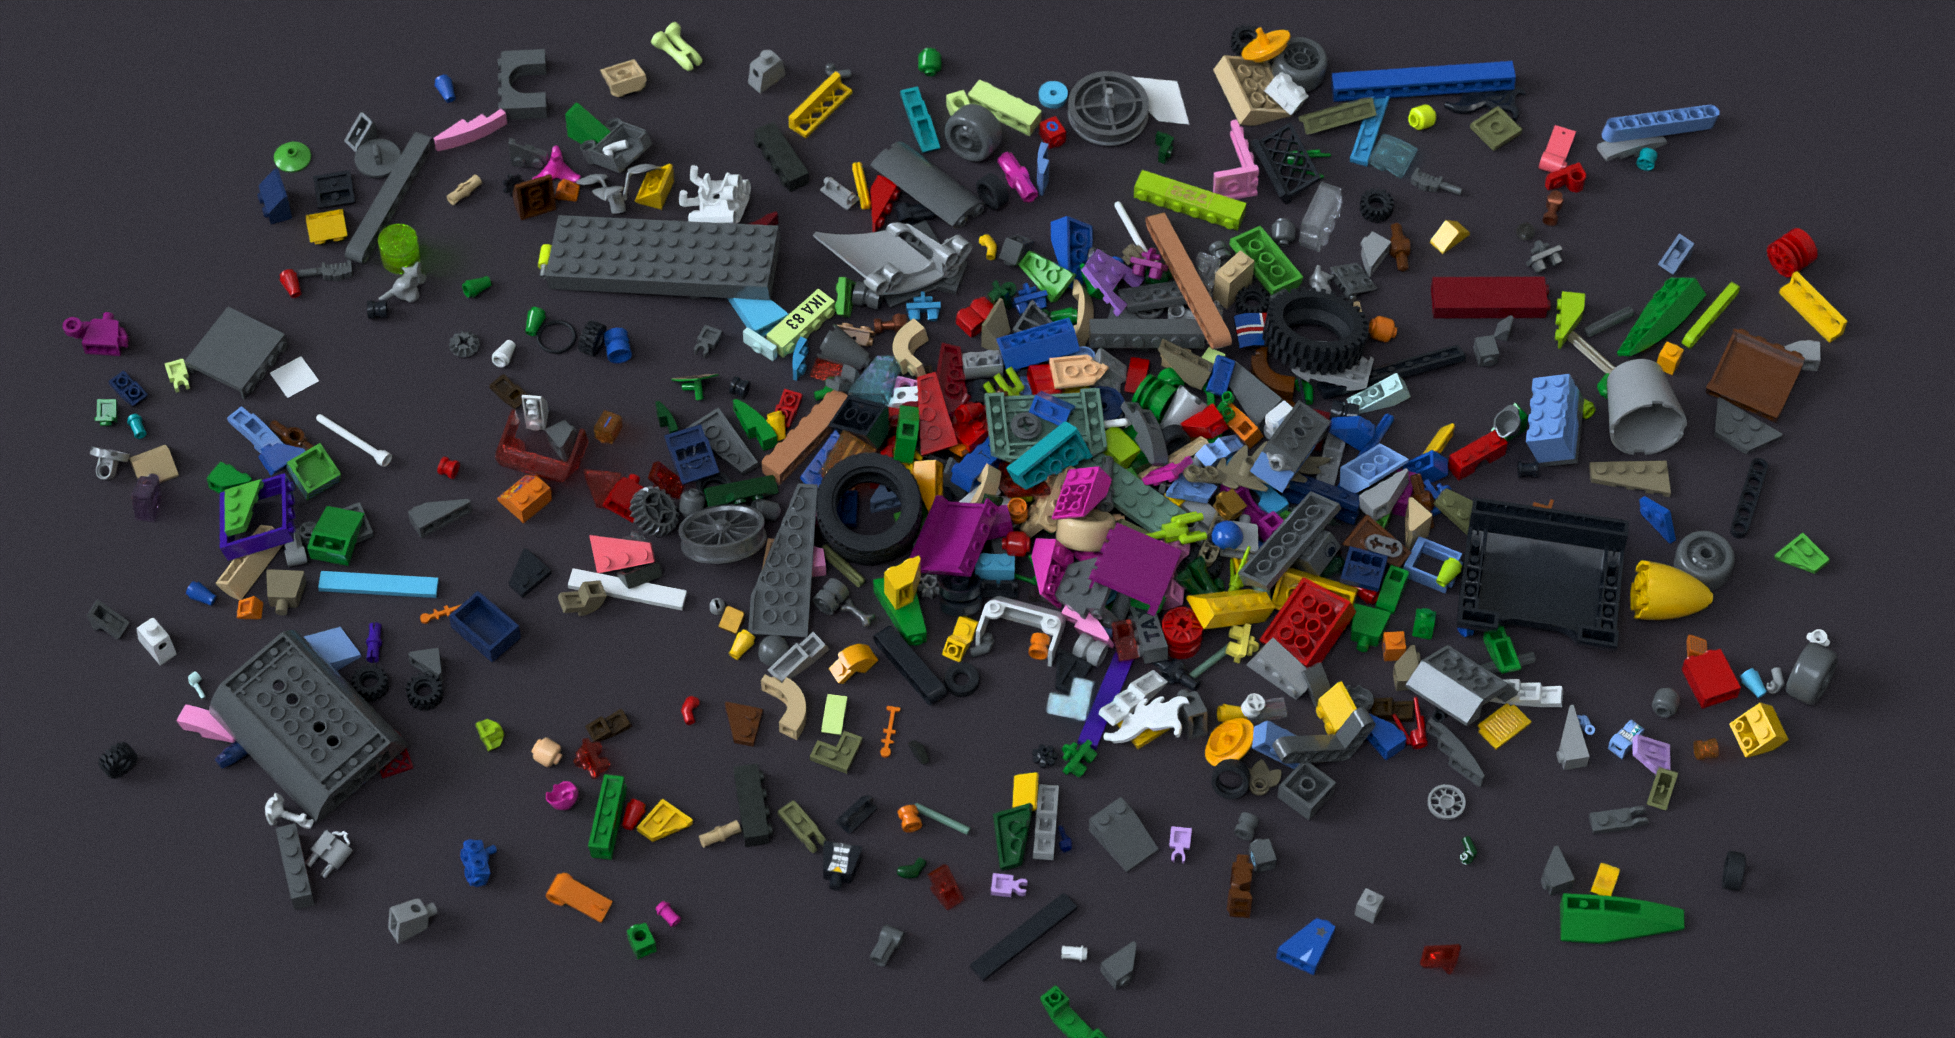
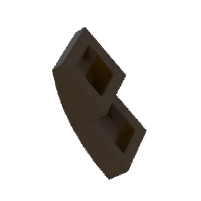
M504 373L489 384V388L502 401L515 410L523 404L522 395H527L518 384L514 385Z
M1374 698L1372 715L1386 721H1395L1392 715L1396 714L1400 722H1414L1415 704L1414 701Z
M621 708L606 718H603V716L597 718L585 727L593 742L597 743L628 730L632 725Z

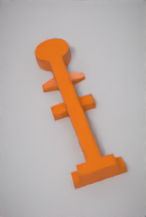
M448 605L444 606L445 610L437 612L434 609L432 614L423 613L420 616V621L423 624H428L431 619L436 618L438 620L439 617L444 615L449 617L460 605L448 608Z
M887 706V710L891 714L888 729L884 728L883 733H887L886 739H881V742L885 743V746L880 750V754L884 758L891 755L889 744L894 743V741L890 740L891 734L896 732V730H892L895 712H900V707Z

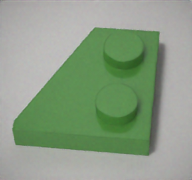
M1804 533L1800 534L1774 556L1780 562L1813 574L1817 573L1830 561Z

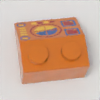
M525 475L500 495L497 500L522 523H525L552 501L551 488L538 476Z

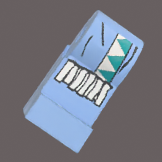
M1630 720L1623 729L1610 739L1608 749L1623 759L1633 747L1632 737L1637 734L1642 736L1645 729L1633 720Z

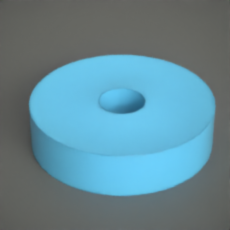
M1049 81L1040 87L1039 101L1043 106L1055 109L1062 107L1067 102L1068 90L1062 83Z

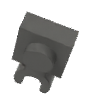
M704 325L697 337L698 344L694 347V354L697 355L698 351L703 350V358H706L709 355V348L715 349L722 337V331Z

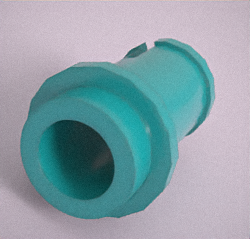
M138 414L130 415L127 423L131 426L134 437L136 439L144 438L147 433L142 424V417Z

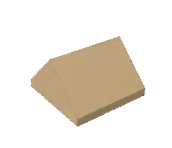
M166 445L129 458L138 481L141 480L142 490L179 476L170 450ZM147 477L150 479L149 485L146 483Z
M1413 497L1408 498L1405 514V547L1409 551L1413 549L1419 536L1426 538L1429 535L1432 514Z

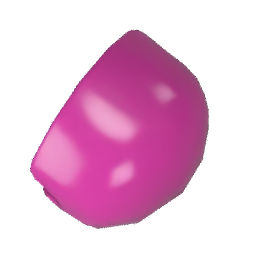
M568 781L558 785L554 784L553 791L551 793L546 792V801L556 810H567L578 799V788Z

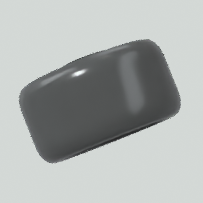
M1305 37L1290 38L1286 43L1287 46L1284 51L1273 58V77L1275 78L1283 72L1288 74L1297 86L1303 87L1305 92L1312 91L1320 86L1325 78L1328 65L1327 54L1323 47L1312 39Z
M967 104L960 107L948 119L945 125V137L949 146L957 155L968 161L979 162L987 159L1002 141V128L998 119L988 109L977 104Z
M1696 531L1688 534L1681 540L1675 553L1673 565L1674 568L1680 569L1701 581L1710 591L1721 588L1729 580L1735 563V554L1732 546L1723 536L1711 531Z
M1809 643L1801 652L1791 671L1786 685L1788 695L1805 704L1815 705L1824 694L1838 664V654L1819 643Z

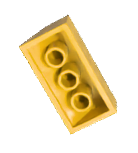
M1289 567L1277 581L1272 597L1275 609L1280 610L1304 577L1350 601L1354 607L1359 588Z
M1252 589L1190 595L1186 598L1203 629L1265 622L1275 609L1267 592Z

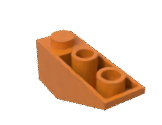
M1231 403L1227 407H1231L1234 410L1235 417L1227 423V426L1251 449L1264 436L1259 428Z

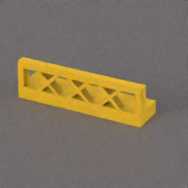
M835 71L789 116L790 129L807 138L852 94V89L841 83V75ZM838 89L845 92L843 95H834ZM833 101L831 107H823L824 102ZM813 113H822L819 118H811ZM802 124H810L806 131L800 128Z
M1797 271L1794 272L1790 283L1780 288L1779 293L1829 343L1843 335L1848 321Z

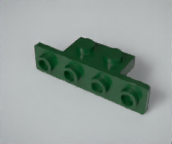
M774 475L704 489L708 507L734 502L735 505L745 503L749 499H752V501L764 499V496L774 495L779 492Z

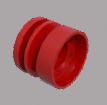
M1793 228L1784 234L1782 238L1780 237L1767 247V256L1771 265L1784 277H1791L1794 272H1799L1802 268L1815 261L1818 256L1814 241L1800 228Z
M1177 607L1166 613L1162 621V631L1168 645V655L1177 659L1193 657L1200 650L1203 627L1194 611L1187 607Z

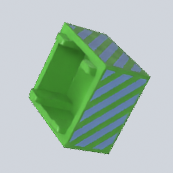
M321 443L287 462L286 470L307 501L339 483L341 480V473Z

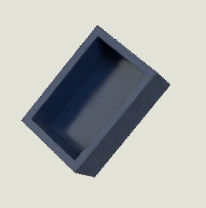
M479 591L475 592L449 615L451 628L491 662H494L521 638L519 625Z

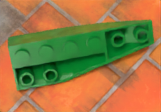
M1672 277L1667 279L1664 286L1653 295V298L1645 307L1619 348L1618 356L1637 354L1663 339L1680 325L1706 296L1696 278Z

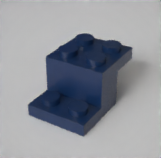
M701 424L664 435L675 471L679 474L682 486L719 474L708 437H705Z
M1350 546L1340 583L1378 592L1384 578L1388 556Z

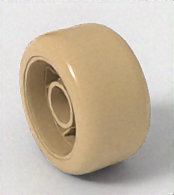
M1093 508L1084 517L1057 519L1056 540L1069 549L1084 552H1100L1104 541L1109 542L1106 536L1110 528H1115V518L1109 512H1102L1097 508Z

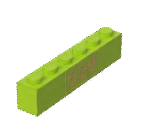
M1144 170L1141 171L1134 186V198L1190 215L1193 218L1203 219L1228 229L1238 231L1246 213L1247 203Z

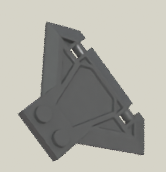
M926 220L912 225L940 244ZM910 232L901 233V236L906 237L904 241L925 258L931 259L933 257L932 249ZM964 261L959 266L958 273L952 278L944 277L921 289L901 294L883 295V298L888 306L892 308L914 299V297L921 296V291H925L926 294L938 290L956 295L968 267V262Z

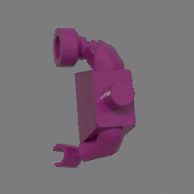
M105 312L102 319H92L91 322H81L76 317L67 318L63 322V330L67 336L83 339L82 346L85 354L121 356V346L128 348L129 337L125 329L120 327L119 321L114 320V314L110 312Z

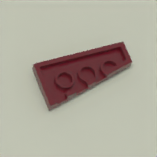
M942 343L936 375L942 394L955 401L960 400L963 394L967 393L961 348Z

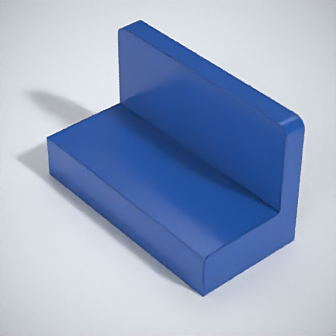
M1040 391L1035 395L1029 413L1059 426L1064 421H1068L1070 413L1075 410L1076 406Z

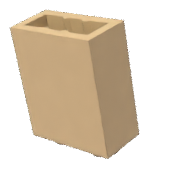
M1240 250L1215 273L1213 299L1219 301L1223 307L1228 309L1236 301L1238 291H1242L1244 286L1248 289V285H1252L1255 261Z

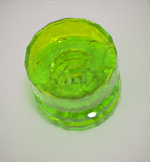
M393 224L381 231L378 237V245L382 264L388 271L395 274H404L402 267H412L416 262H420L421 255L416 232L410 226Z

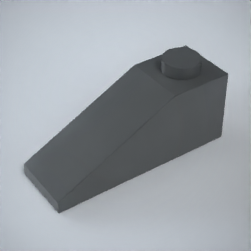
M469 499L423 503L408 511L409 520L422 539L471 513V501Z

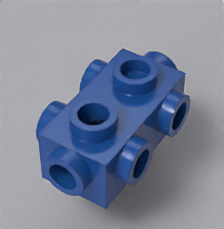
M466 840L463 842L464 848L460 851V858L465 866V877L470 886L480 887L486 885L490 876L488 866L489 855L496 853L497 849L494 845L484 848L482 840Z

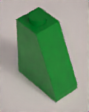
M577 102L565 114L568 137L580 144L587 140H594L598 144L611 132Z

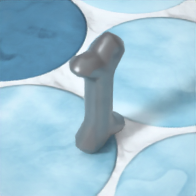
M850 598L845 599V604L840 608L841 612H850L860 619L863 627H869L870 621L875 618L874 614H865L855 607Z

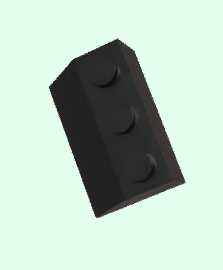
M848 395L828 426L833 432L836 430L843 440L879 449L889 433V407L885 404Z

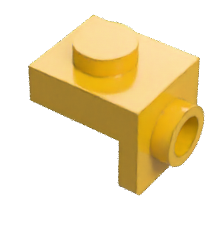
M1600 863L1591 892L1598 895L1611 896L1620 869Z

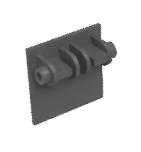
M1358 263L1330 267L1332 270L1330 275H1334L1332 280L1340 288V291L1344 292L1343 294L1347 300H1356V294L1378 290Z

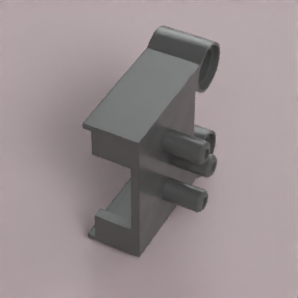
M612 118L605 125L611 131L598 144L594 140H587L580 145V149L588 164H596L620 173L634 160H637L652 145V142L645 129L622 122L620 118ZM626 139L628 143V149L614 152L613 157L602 153L605 146Z

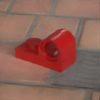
M1579 162L1547 174L1545 187L1549 191L1565 185L1571 192H1580L1584 188L1586 173Z

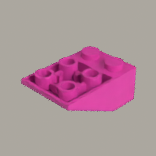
M1100 466L1069 469L1052 519L1084 517L1107 496L1112 479Z
M1036 538L1031 557L1039 593L1058 609H1061L1062 603L1057 601L1055 593L1068 564L1074 562V553L1056 539Z

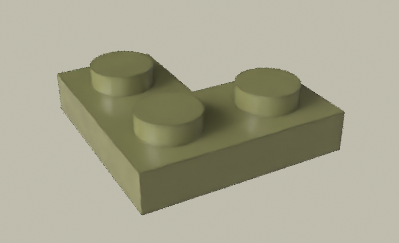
M844 731L836 747L818 740L810 755V761L847 774L863 742V737Z

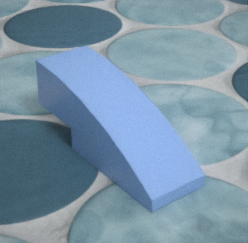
M1236 435L1219 437L1214 443L1205 444L1195 455L1205 467H1215L1223 457L1227 461L1234 456L1244 444Z

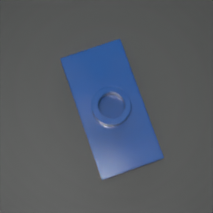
M1221 355L1216 356L1206 388L1207 392L1222 397V394L1228 389L1236 361Z

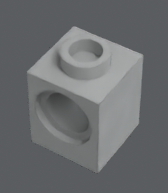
M1365 888L1356 905L1355 916L1373 924L1382 909L1384 896Z

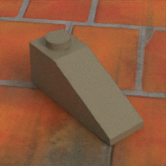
M1162 338L1158 351L1184 382L1193 388L1201 390L1211 374L1214 363Z

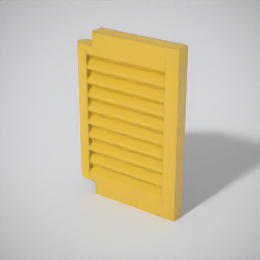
M1506 703L1477 726L1480 728L1478 732L1497 750L1529 726L1531 721L1514 704L1510 706Z

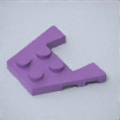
M1099 249L1091 255L1081 270L1095 289L1099 288L1104 294L1103 300L1107 304L1110 302L1114 307L1113 313L1117 317L1127 305L1113 292L1120 279L1125 280L1131 287L1140 286L1145 278L1132 274L1133 270Z

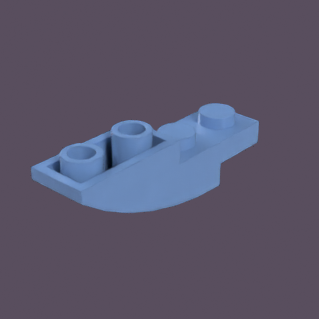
M242 406L227 417L228 422L252 442L254 448L259 453L262 452L261 449L270 443L272 446L276 443L283 444L266 424L254 413L250 414Z

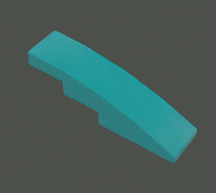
M918 86L901 90L900 95L922 153L940 149L930 114L928 115Z

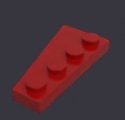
M936 372L917 377L921 457L958 446Z

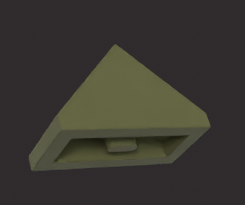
M1658 767L1647 805L1666 811L1678 772Z

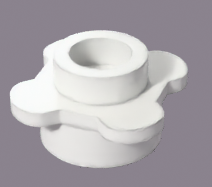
M1821 629L1814 630L1806 636L1810 642H1816L1825 647L1830 644L1826 632Z

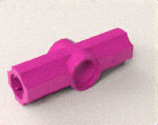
M1003 153L998 158V163L1006 174L1009 186L1016 189L1024 202L1030 203L1034 201L1038 196V192L1030 181L1028 171L1024 166H1020L1012 153Z

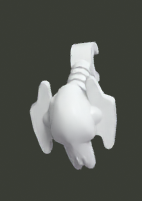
M274 793V797L267 801L265 815L270 825H277L276 819L283 817L298 823L301 827L307 829L312 827L314 820L305 819L306 814L295 815L294 813L284 811V798L278 793Z

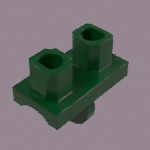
M995 280L992 283L993 290L987 294L988 298L992 301L993 305L996 304L999 298H1002L1005 308L1010 310L1013 307L1010 298L1016 295L1017 287L1012 282H1005L1000 288L998 281Z

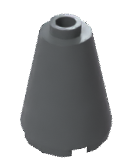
M833 324L834 331L829 330L819 348L822 353L821 355L817 353L816 357L839 365L847 364L860 371L862 368L866 369L871 361L868 358L870 354L838 325Z

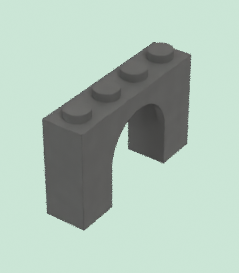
M545 49L501 51V58L498 59V69H501V73H498V83L501 84V87H498V97L502 98V102H498V110L502 109L506 113L507 120L547 118L545 92L521 93L511 87L513 82L520 77L546 75Z

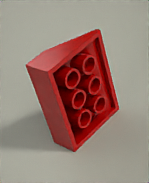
M1303 577L1259 640L1265 645L1271 638H1274L1302 665L1309 668L1324 660L1356 611L1350 601Z

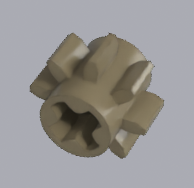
M1132 243L1122 251L1124 254L1122 259L1127 265L1131 263V257L1144 259L1142 257L1144 250L1139 244L1135 246Z

